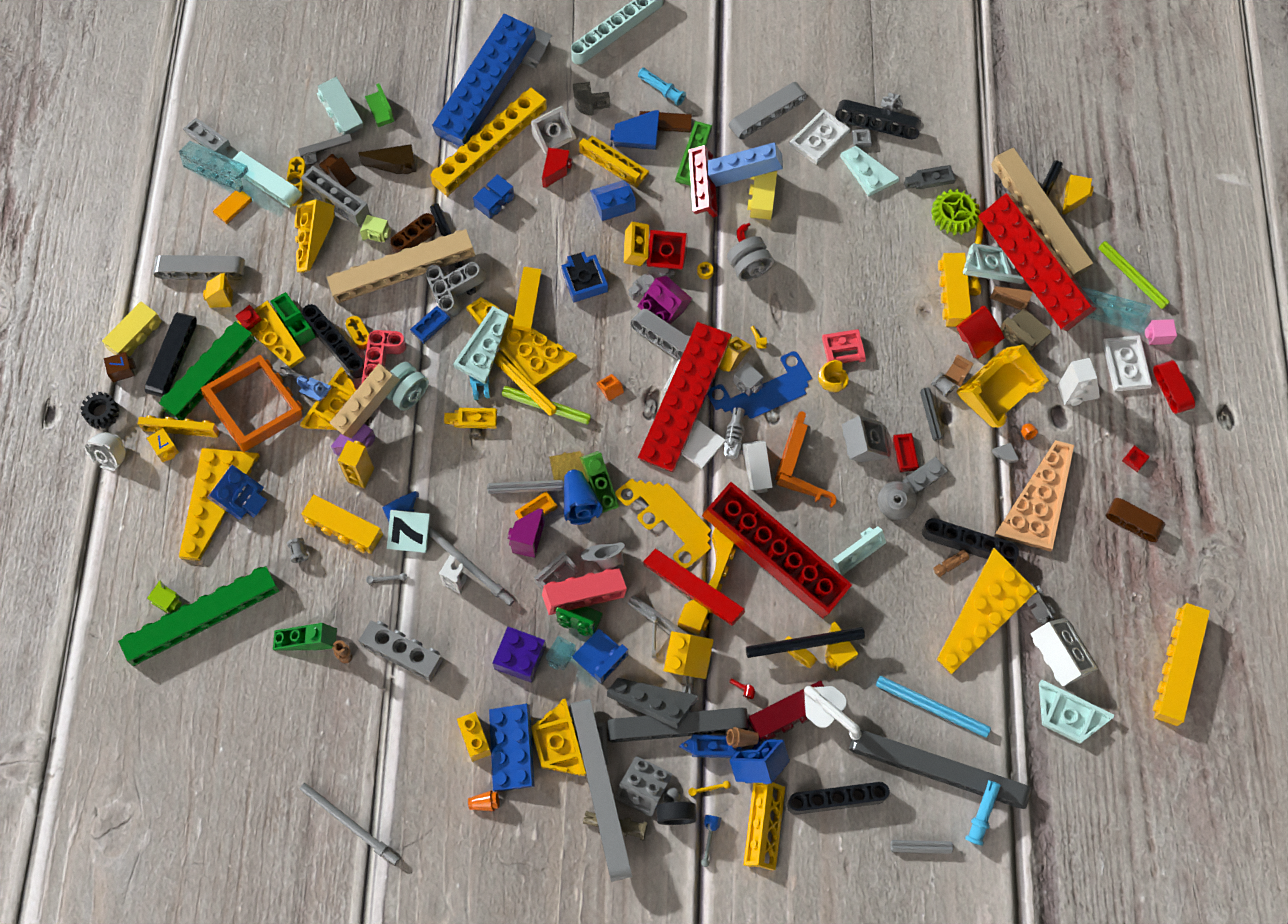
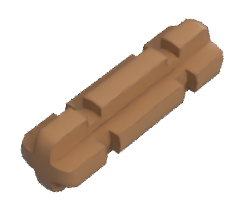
M965 550L959 551L957 555L954 554L944 560L942 565H936L933 568L934 573L938 577L946 574L945 571L949 572L961 565L960 562L964 563L969 560V554Z

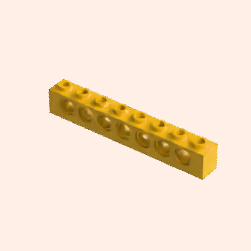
M532 87L524 91L516 101L511 102L502 113L496 115L493 121L487 123L478 134L473 135L465 145L458 148L455 154L449 156L440 167L432 171L430 174L432 184L448 197L530 125L532 120L538 118L546 111V99Z

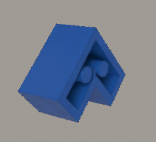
M766 739L757 750L739 749L729 761L736 782L770 784L790 762L784 740Z

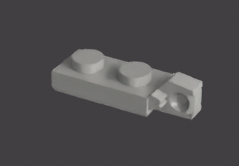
M652 268L636 279L633 283L634 286L628 289L629 296L632 299L641 294L644 296L655 278L668 276L670 279H673L676 276V272L668 268Z
M934 457L909 474L902 482L908 484L918 494L946 475L948 471L937 457Z

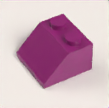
M539 508L515 521L513 528L509 529L507 539H509L512 553L535 558L545 524L543 509Z

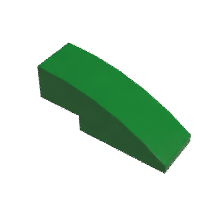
M286 292L270 300L275 311L299 346L316 338L300 310Z

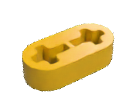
M357 316L347 318L345 325L357 348L366 349L369 333L362 320ZM351 324H357L358 330H355ZM359 335H362V337L365 339V342L362 343V341H360Z
M787 636V637L785 638V640H787V639H793V638ZM807 649L788 651L791 656L807 668H811L817 661L816 657Z

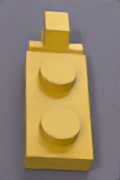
M459 408V410H454V413H444V422L457 428L497 429V409Z

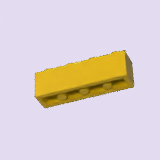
M943 253L941 260L938 261V271H941L939 285L943 287V292L941 293V303H944L942 318L946 320V327H956L971 315L968 275H963L966 263L965 253Z
M314 494L301 513L305 520L304 522L308 526L313 528L317 526L321 528L324 534L328 536L333 534L338 537L340 542L346 545L350 543L355 546L356 550L362 553L366 551L372 554L383 536L380 527Z

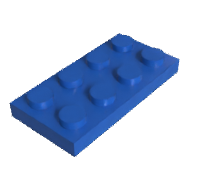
M526 703L489 709L493 791L500 792L535 787L530 705Z

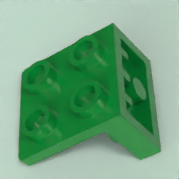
M559 607L556 609V618L560 626L570 629V627L577 629V632L584 636H592L596 632L603 616L602 612L589 607L570 611Z

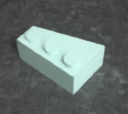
M337 76L318 85L317 96L320 102L323 103L328 116L335 122L334 125L338 133L343 135L352 134L363 128V122Z

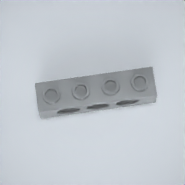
M312 166L301 177L305 190L319 200L335 205L334 210L357 227L365 221L367 215H370L366 202L316 167Z
M371 620L358 640L361 646L431 682L443 662L441 656H439L440 653L433 648L428 650L422 647L423 644L416 639L410 641L405 638V634L398 630L393 632L387 629L388 626L381 621L376 623ZM389 637L387 643H380L381 638ZM400 646L407 647L403 653H398L397 649ZM417 655H424V659L421 662L414 661Z

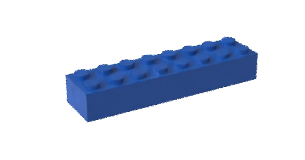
M505 13L502 15L432 124L437 136L460 147L465 145L477 133L536 40L534 27Z

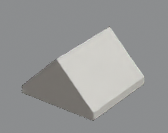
M563 106L531 121L532 135L545 154H547L548 147L557 149L576 139Z

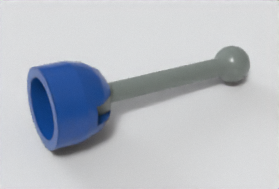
M705 815L704 825L709 830L705 856L701 861L703 867L709 866L708 857L713 831L720 827L721 817Z

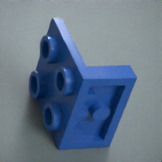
M598 629L572 657L602 684L627 658L628 648L623 644L618 646L601 629Z

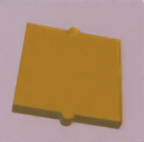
M564 452L561 455L550 456L553 479L564 482L565 474L573 469L581 471L585 476L580 460L581 452Z

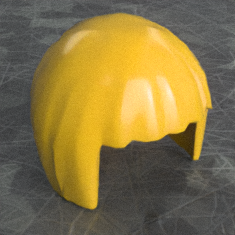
M838 360L829 361L820 369L818 381L824 390L836 393L846 388L849 378L846 371L843 370V362Z

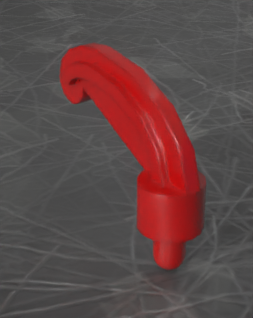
M744 223L737 229L736 235L739 242L746 239L744 232L748 230V227L751 225L750 223Z

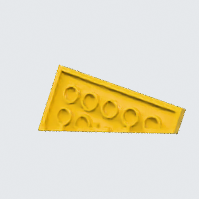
M480 297L468 305L466 309L480 325L492 306L498 309L499 307ZM509 314V320L500 342L499 350L535 387L577 359L575 353H570L563 346L547 339V336L531 328V332L512 329L514 316Z
M201 449L179 552L180 559L201 560L212 541L211 538L214 532L220 527L225 513H228L207 498L231 465L249 476L253 464L260 457L259 453Z

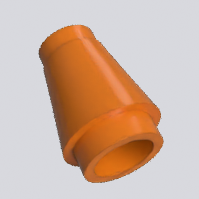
M491 790L468 798L469 810L495 811V809H499L500 799L498 792Z

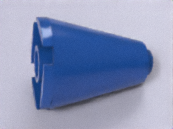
M576 469L570 470L564 476L565 520H569L570 524L573 525L592 522L591 518L595 516L596 518L600 517L602 505L584 474Z

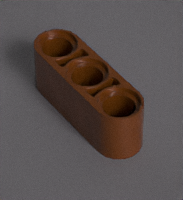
M424 213L395 234L390 240L393 254L401 252L405 248L418 246L432 237L437 231L434 216Z
M1121 498L1113 499L1105 515L1111 522L1150 542L1158 541L1166 525L1163 520Z

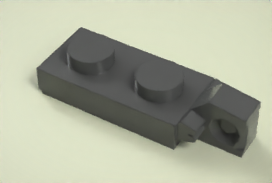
M951 165L917 170L912 176L905 177L904 185L905 189L915 187L916 189H925L954 184L956 179Z

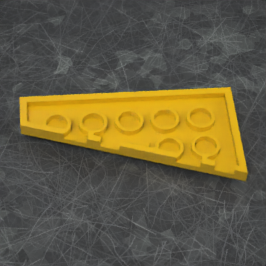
M995 548L992 549L977 582L971 590L950 635L936 659L950 674L961 666L1037 592Z

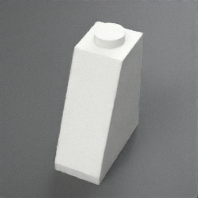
M766 442L742 443V451L751 490H756V493L768 492L767 488H772Z

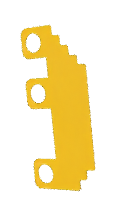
M631 478L616 490V497L626 506L633 503L640 496L649 504L637 516L638 521L646 529L651 530L664 520L685 543L673 554V559L685 569L711 549V546L708 544L710 540L708 533L711 529L668 483L664 486L660 483L653 485L651 481L644 483L642 480L636 482ZM630 489L633 492L632 499L624 500L621 497L622 490ZM645 513L654 514V523L646 524L643 521ZM686 551L690 553L691 560L688 563H682L679 560L681 552Z

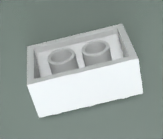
M1067 618L1050 621L1031 633L1035 646L1040 649L1044 655V661L1051 667L1055 679L1062 686L1071 684L1098 670Z

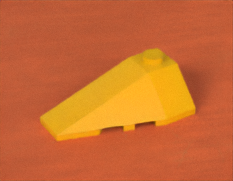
M317 199L297 205L294 222L295 228H298L295 242L299 243V249L296 252L297 272L310 271L333 223L335 205Z

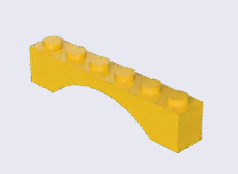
M714 528L712 543L715 549L716 567L709 585L721 592L723 584H720L722 577L726 578L730 568L727 566L729 559L733 560L736 549H734L735 544L717 528ZM691 600L684 605L677 626L682 630L700 636L702 630L706 631L709 620L706 618L708 613L712 612L695 600Z

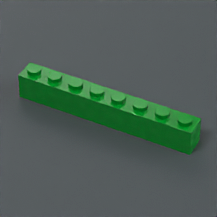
M267 566L258 567L251 574L238 577L233 583L227 586H220L215 592L199 597L196 602L185 604L178 611L172 614H165L154 623L145 624L141 630L124 635L123 639L118 642L127 662L134 667L280 591Z

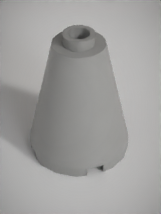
M900 481L886 484L878 495L880 511L886 517L893 520L907 518L913 513L917 504L914 490L908 484ZM899 496L901 497V502L895 503L893 498Z

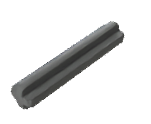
M929 387L923 388L920 394L932 439L934 441L941 440L943 433L931 389Z

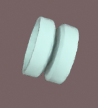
M402 362L391 370L400 381L386 397L388 400H393V404L403 411L411 408L421 399L429 384L428 378L421 372H417L416 368L409 362Z

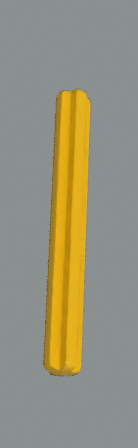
M497 352L494 363L549 416L555 414L557 407L500 352Z

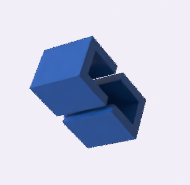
M498 174L486 184L490 190L483 187L473 197L474 207L490 219L501 211L502 205L510 203L514 198L513 186Z

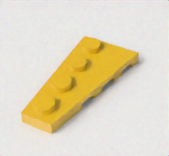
M268 300L254 309L262 321L249 331L258 341L291 369L306 359Z

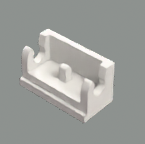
M450 555L439 575L443 586L461 594V588L466 582L467 577L464 574L460 580L459 575L463 570V564L461 563L457 568L454 562L455 557Z

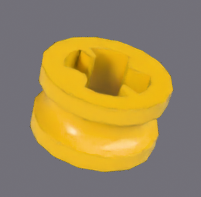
M709 262L700 263L697 267V275L704 280L710 279L713 276L712 264ZM702 268L704 270L705 268H708L709 273L706 272V274H703Z

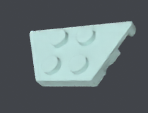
M973 243L969 248L963 275L1018 284L1025 282L1001 248Z
M1044 680L1039 682L1042 725L1079 744L1114 718V714Z

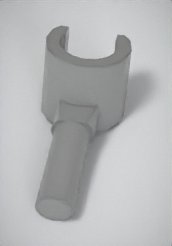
M288 366L280 367V369L286 371V375L278 373L281 378H286L287 376L298 378L302 376L291 371Z

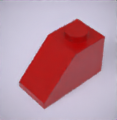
M548 147L542 174L543 187L546 188L567 175L568 168L571 169L573 158H570L569 150Z

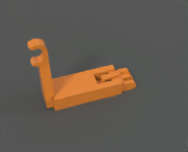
M800 411L793 421L776 472V485L815 497V502L820 500V496L829 498L831 500L829 506L832 508L837 501L836 496L832 492L792 476L808 425L803 424L806 414Z

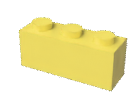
M777 171L751 177V180H754V184H750L749 190L752 200L748 199L747 210H751L750 218L771 220Z
M140 301L102 342L114 355L126 352L130 357L134 350L146 341L152 331L159 327L162 320L154 310Z

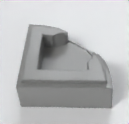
M1011 443L993 448L992 450L997 458L1009 463L1019 460Z

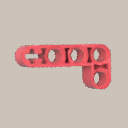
M374 330L369 334L362 383L378 364L385 367L387 354H401L405 351L406 343L402 333L398 331ZM396 341H400L399 344H393Z

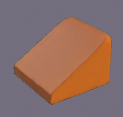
M613 374L596 383L609 401L624 393L621 382Z

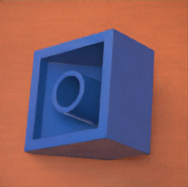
M624 180L590 190L602 221L636 211V199L630 185Z

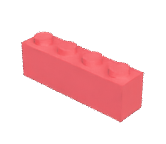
M609 568L596 574L588 573L583 577H570L561 582H549L544 585L542 597L548 614L553 615L556 614L557 607L570 611L624 598L627 587L620 568Z

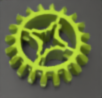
M950 189L948 193L943 191L933 202L931 214H933L932 220L935 221V226H940V231L945 229L946 234L952 232L953 235H956L958 232L962 235L964 232H970L978 223V216L981 214L979 210L980 204H976V198L971 199V194L966 195L965 190L962 193L958 189L955 192Z

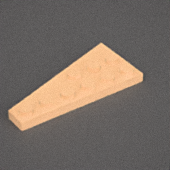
M1055 440L996 531L994 537L1050 552L1053 550L1074 445Z

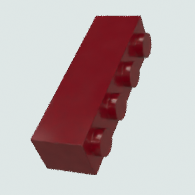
M821 680L810 685L811 687H824ZM804 689L749 716L748 722L752 730L758 733L760 742L766 739H774L776 737L775 734L780 731L786 733L794 728L793 725L798 722L803 724L809 721L806 716Z

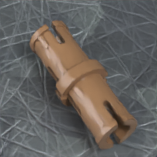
M341 640L335 641L333 644L335 647H332L335 657L344 664L349 663L352 660L350 658L352 654L349 646Z

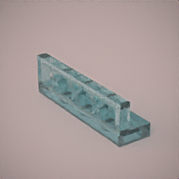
M189 141L179 151L184 168L238 192L243 190L241 178L248 172L246 165L192 141Z
M1082 287L1097 308H1101L1105 313L1097 315L1093 311L1086 318L1142 333L1145 319L1150 312V305ZM1119 313L1123 319L1115 320L1111 314ZM1129 319H1141L1139 326L1133 325Z

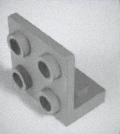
M636 756L619 785L615 799L652 817L672 777V773Z

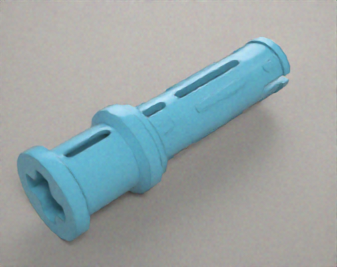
M644 67L638 72L639 78L662 92L665 98L671 99L677 106L682 104L686 97V92L678 90L672 83H666Z
M988 780L977 815L971 820L972 826L969 835L965 837L966 840L983 846V838L986 829L990 827L988 820L1001 787L1000 784Z

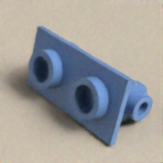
M302 375L297 378V384L301 387L299 393L317 401L325 398L328 391L332 388L330 385L311 377L308 379Z

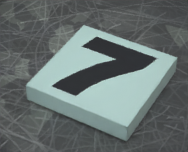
M390 510L387 549L426 553L430 514Z

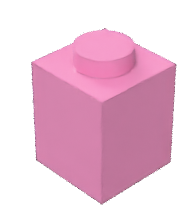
M1174 319L1152 320L1145 329V336L1148 338L1149 345L1172 344L1177 337Z

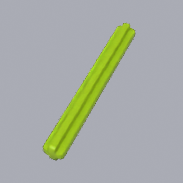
M1107 241L1101 243L1099 250L1161 309H1164L1170 301Z
M504 386L502 390L503 397L542 409L525 392ZM551 401L557 407L556 415L586 425L589 424L591 420L590 414Z

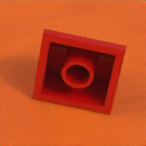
M650 230L646 266L683 270L688 246L687 233Z

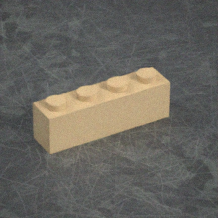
M378 364L330 421V424L342 435L352 439L400 379L389 369Z

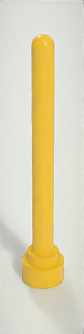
M980 219L976 225L975 243L982 245L984 224ZM971 276V280L968 283L969 295L976 296L981 293L982 285L978 281L979 277Z

